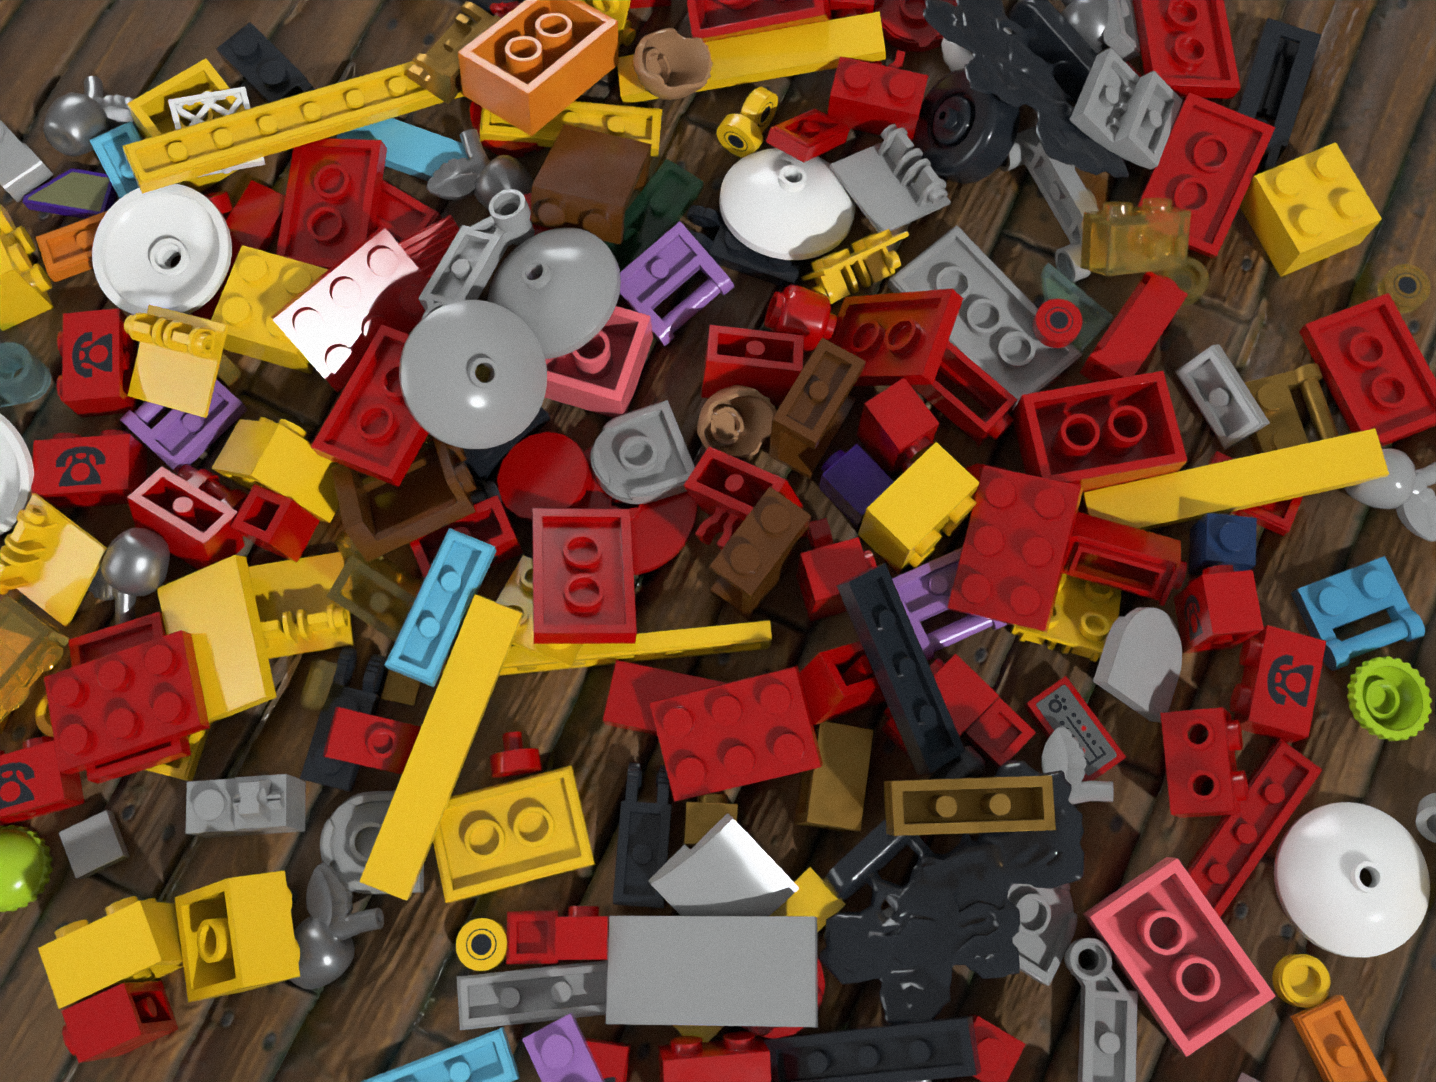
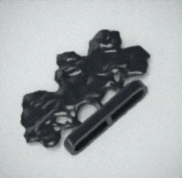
M941 0L925 1L926 9H923V16L926 21L947 41L953 42L973 54V59L964 65L966 78L972 90L985 95L995 94L1002 102L1013 107H1020L1026 104L1038 113L1036 133L1045 154L1049 158L1065 164H1072L1081 171L1093 175L1106 172L1115 178L1129 177L1124 164L1126 159L1121 158L1095 142L1070 121L1074 107L1067 103V100L1076 105L1098 54L1048 0H1020L1013 6L1009 19L1005 15L1002 0H956V7ZM1003 28L1010 29L1012 34L1006 33Z
M969 745L964 747V753L940 767L928 780L979 778L985 770L986 762ZM1008 760L998 768L995 777L1052 776L1056 830L979 833L977 841L971 840L969 833H963L960 843L952 851L946 854L934 853L919 835L893 836L886 834L885 818L830 870L823 881V884L837 899L841 900L851 897L868 883L872 888L871 906L861 912H840L826 919V930L824 933L826 948L820 952L819 960L842 984L879 979L882 982L879 997L884 1008L885 1020L891 1024L935 1020L945 1005L951 1000L950 984L954 965H965L971 971L977 972L982 979L1002 978L1011 974H1020L1019 951L1013 944V937L1019 932L1020 911L1007 899L1009 889L1013 884H1030L1036 888L1052 889L1078 881L1084 876V852L1080 846L1084 833L1082 826L1083 815L1068 801L1072 785L1065 779V774L1062 770L1040 774L1025 761ZM908 845L918 855V861L913 867L909 882L901 887L895 883L883 880L878 872ZM885 899L894 910L892 917H886L881 911V905Z

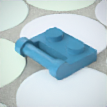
M1385 556L1298 588L1291 593L1311 637L1326 641L1323 662L1332 671L1348 666L1350 659L1402 639L1406 642H1411L1425 635L1422 619L1415 611L1411 610ZM1385 609L1392 621L1343 641L1337 639L1333 631L1335 628Z

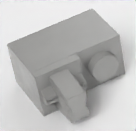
M288 774L187 782L186 834L213 838L304 832L306 781Z

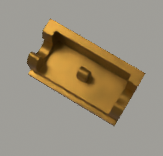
M468 1L460 9L466 15L471 16L476 22L460 13L455 18L454 24L426 54L418 53L412 59L416 65L413 64L408 69L409 79L448 105L462 90L458 52L501 19L497 15L492 16L476 4Z
M832 722L814 725L823 765L820 768L801 772L794 824L843 832L845 830L861 831L873 730Z

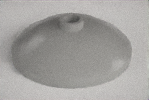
M577 228L551 229L527 239L504 259L490 284L487 302L500 305L519 316L537 337L545 359L556 358L584 346L608 322L620 294V269L611 250L596 235Z
M463 300L444 305L432 311L415 326L402 350L399 364V381L402 396L409 412L427 433L454 447L486 449L514 439L534 420L541 408L546 393L547 366L537 337L519 316L495 303L481 300ZM479 364H484L490 371V377L485 383L480 382L475 376V369Z

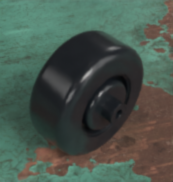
M965 68L955 70L940 79L924 98L914 134L915 148H920L923 152L921 159L927 158L931 163V168L938 176L961 184L980 181L998 169L1010 153L1019 129V107H1013L1002 102L995 94L985 95L972 90L966 78Z

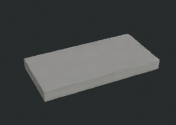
M957 225L888 281V287L894 293L953 288L963 298L949 341L1018 399L1010 416H1012V412L1022 395L1043 391L1078 362L1082 356L1072 343L1063 348H1051L1045 346L1036 338L1032 324L1038 308Z
M609 916L606 1024L818 1027L817 917Z

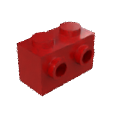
M1223 707L1160 713L1171 815L1186 818L1242 814L1241 802L1249 800V792L1245 771H1237L1235 751L1243 749L1239 720H1231V714ZM1208 732L1206 741L1199 744L1200 736ZM1213 781V791L1205 796V786Z

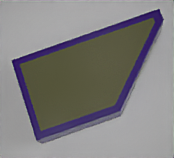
M71 168L25 195L22 203L29 210L86 219L108 211L115 204L117 193L107 174Z

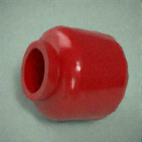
M794 284L787 286L782 293L776 291L773 294L765 317V327L770 328V332L803 335V351L805 352L814 350L821 338L829 341L834 333L837 322V315L831 313V302L827 295Z

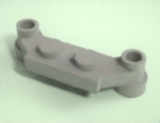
M1036 126L1017 133L1010 153L998 168L1006 172L1021 165L1027 166L1070 241V245L1058 249L1055 253V264L1058 273L1069 284L1086 278L1090 275L1091 270L1108 264L1112 260V252L1108 242L1100 237L1097 215L1100 211L1097 208L1095 196L1091 190L1085 188L1075 171L1074 165L1056 161L1045 154L1036 133Z
M507 189L497 193L489 203L490 217L471 227L461 226L418 298L426 310L422 319L444 305L463 300H477L507 247L511 244L520 245L534 236L535 230L530 221L531 210L520 191Z
M1095 938L1078 939L1071 943L1064 955L1066 967L1081 985L1078 1082H1136L1138 991L1127 990L1111 968L1112 956L1110 950L1102 941ZM1082 950L1088 953L1090 959L1085 969L1078 962V956Z

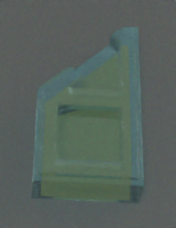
M1048 263L1041 273L1043 303L1059 298L1072 302L1079 309L1082 315V328L1072 344L1082 353L1105 329L1114 316Z

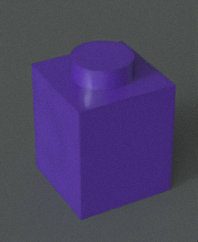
M856 444L846 454L842 450L837 451L823 464L821 470L824 473L821 476L819 489L858 529L862 524L866 508L894 481Z

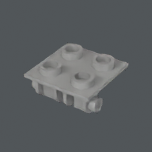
M895 124L889 125L881 133V137L884 139L883 142L836 161L829 166L878 233L888 228L890 231H893L951 203L945 190L946 182L937 176L927 158L921 159L923 152L920 148L911 150L914 144L908 138L907 131L903 127L898 128Z

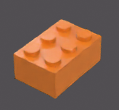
M525 0L458 52L463 96L528 135L533 136L618 65V21L581 0Z

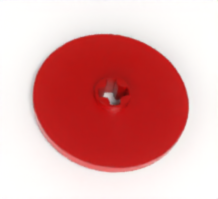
M592 447L584 451V454L588 458L590 464ZM591 464L592 483L590 490H586L582 498L583 503L579 509H619V507L614 505L623 502L611 497L599 486L594 477ZM688 491L647 504H635L638 508H630L634 575L647 573L663 566L674 558L689 540L696 523L698 504Z

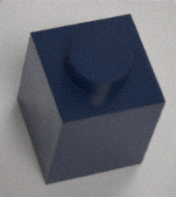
M1206 513L1190 528L1189 574L1203 575V569L1218 565H1233L1234 572L1253 568L1256 565L1257 518Z

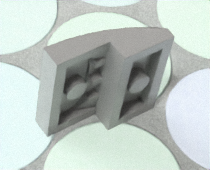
M1110 47L1096 56L1070 121L1107 150L1136 165L1151 170L1159 164L1183 100L1155 71L1139 77Z
M728 813L691 850L684 844L648 880L681 916H770L799 889Z

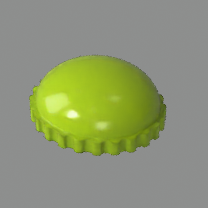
M1390 656L1371 658L1369 661L1362 662V666L1355 668L1356 672L1350 676L1351 682L1347 686V698L1349 708L1355 720L1359 722L1363 729L1368 730L1370 735H1377L1379 739H1388V741L1408 740L1409 737L1417 736L1418 731L1424 730V724L1429 722L1428 715L1432 712L1430 708L1432 699L1429 697L1430 689L1426 687V681L1423 677H1420L1417 669H1413L1408 662L1403 663L1400 658L1392 659Z
M17 825L0 826V912L16 911L17 908L27 907L29 902H34L37 899L39 893L44 892L45 884H48L50 881L49 874L53 870L50 866L53 861L52 856L49 855L50 847L45 845L44 838L38 837L36 831H29L28 827H19Z

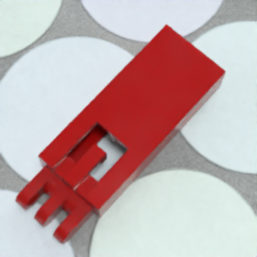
M616 660L603 722L608 726L657 736L650 702L726 682Z

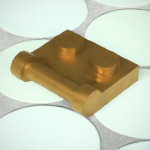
M1317 363L1304 365L1293 371L1244 382L1270 422L1249 436L1255 454L1309 443L1290 390L1297 388L1301 390L1319 441L1339 436L1319 380L1322 379V374Z

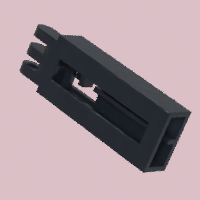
M1267 18L1258 34L1234 111L1254 119L1256 114L1275 120L1274 127L1276 128L1262 156L1264 162L1260 173L1274 168L1276 162L1287 148L1321 38V34ZM1259 117L1256 119L1266 124L1268 123V120Z

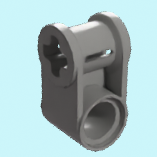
M0 120V185L16 202H20L25 195L35 190L54 174Z

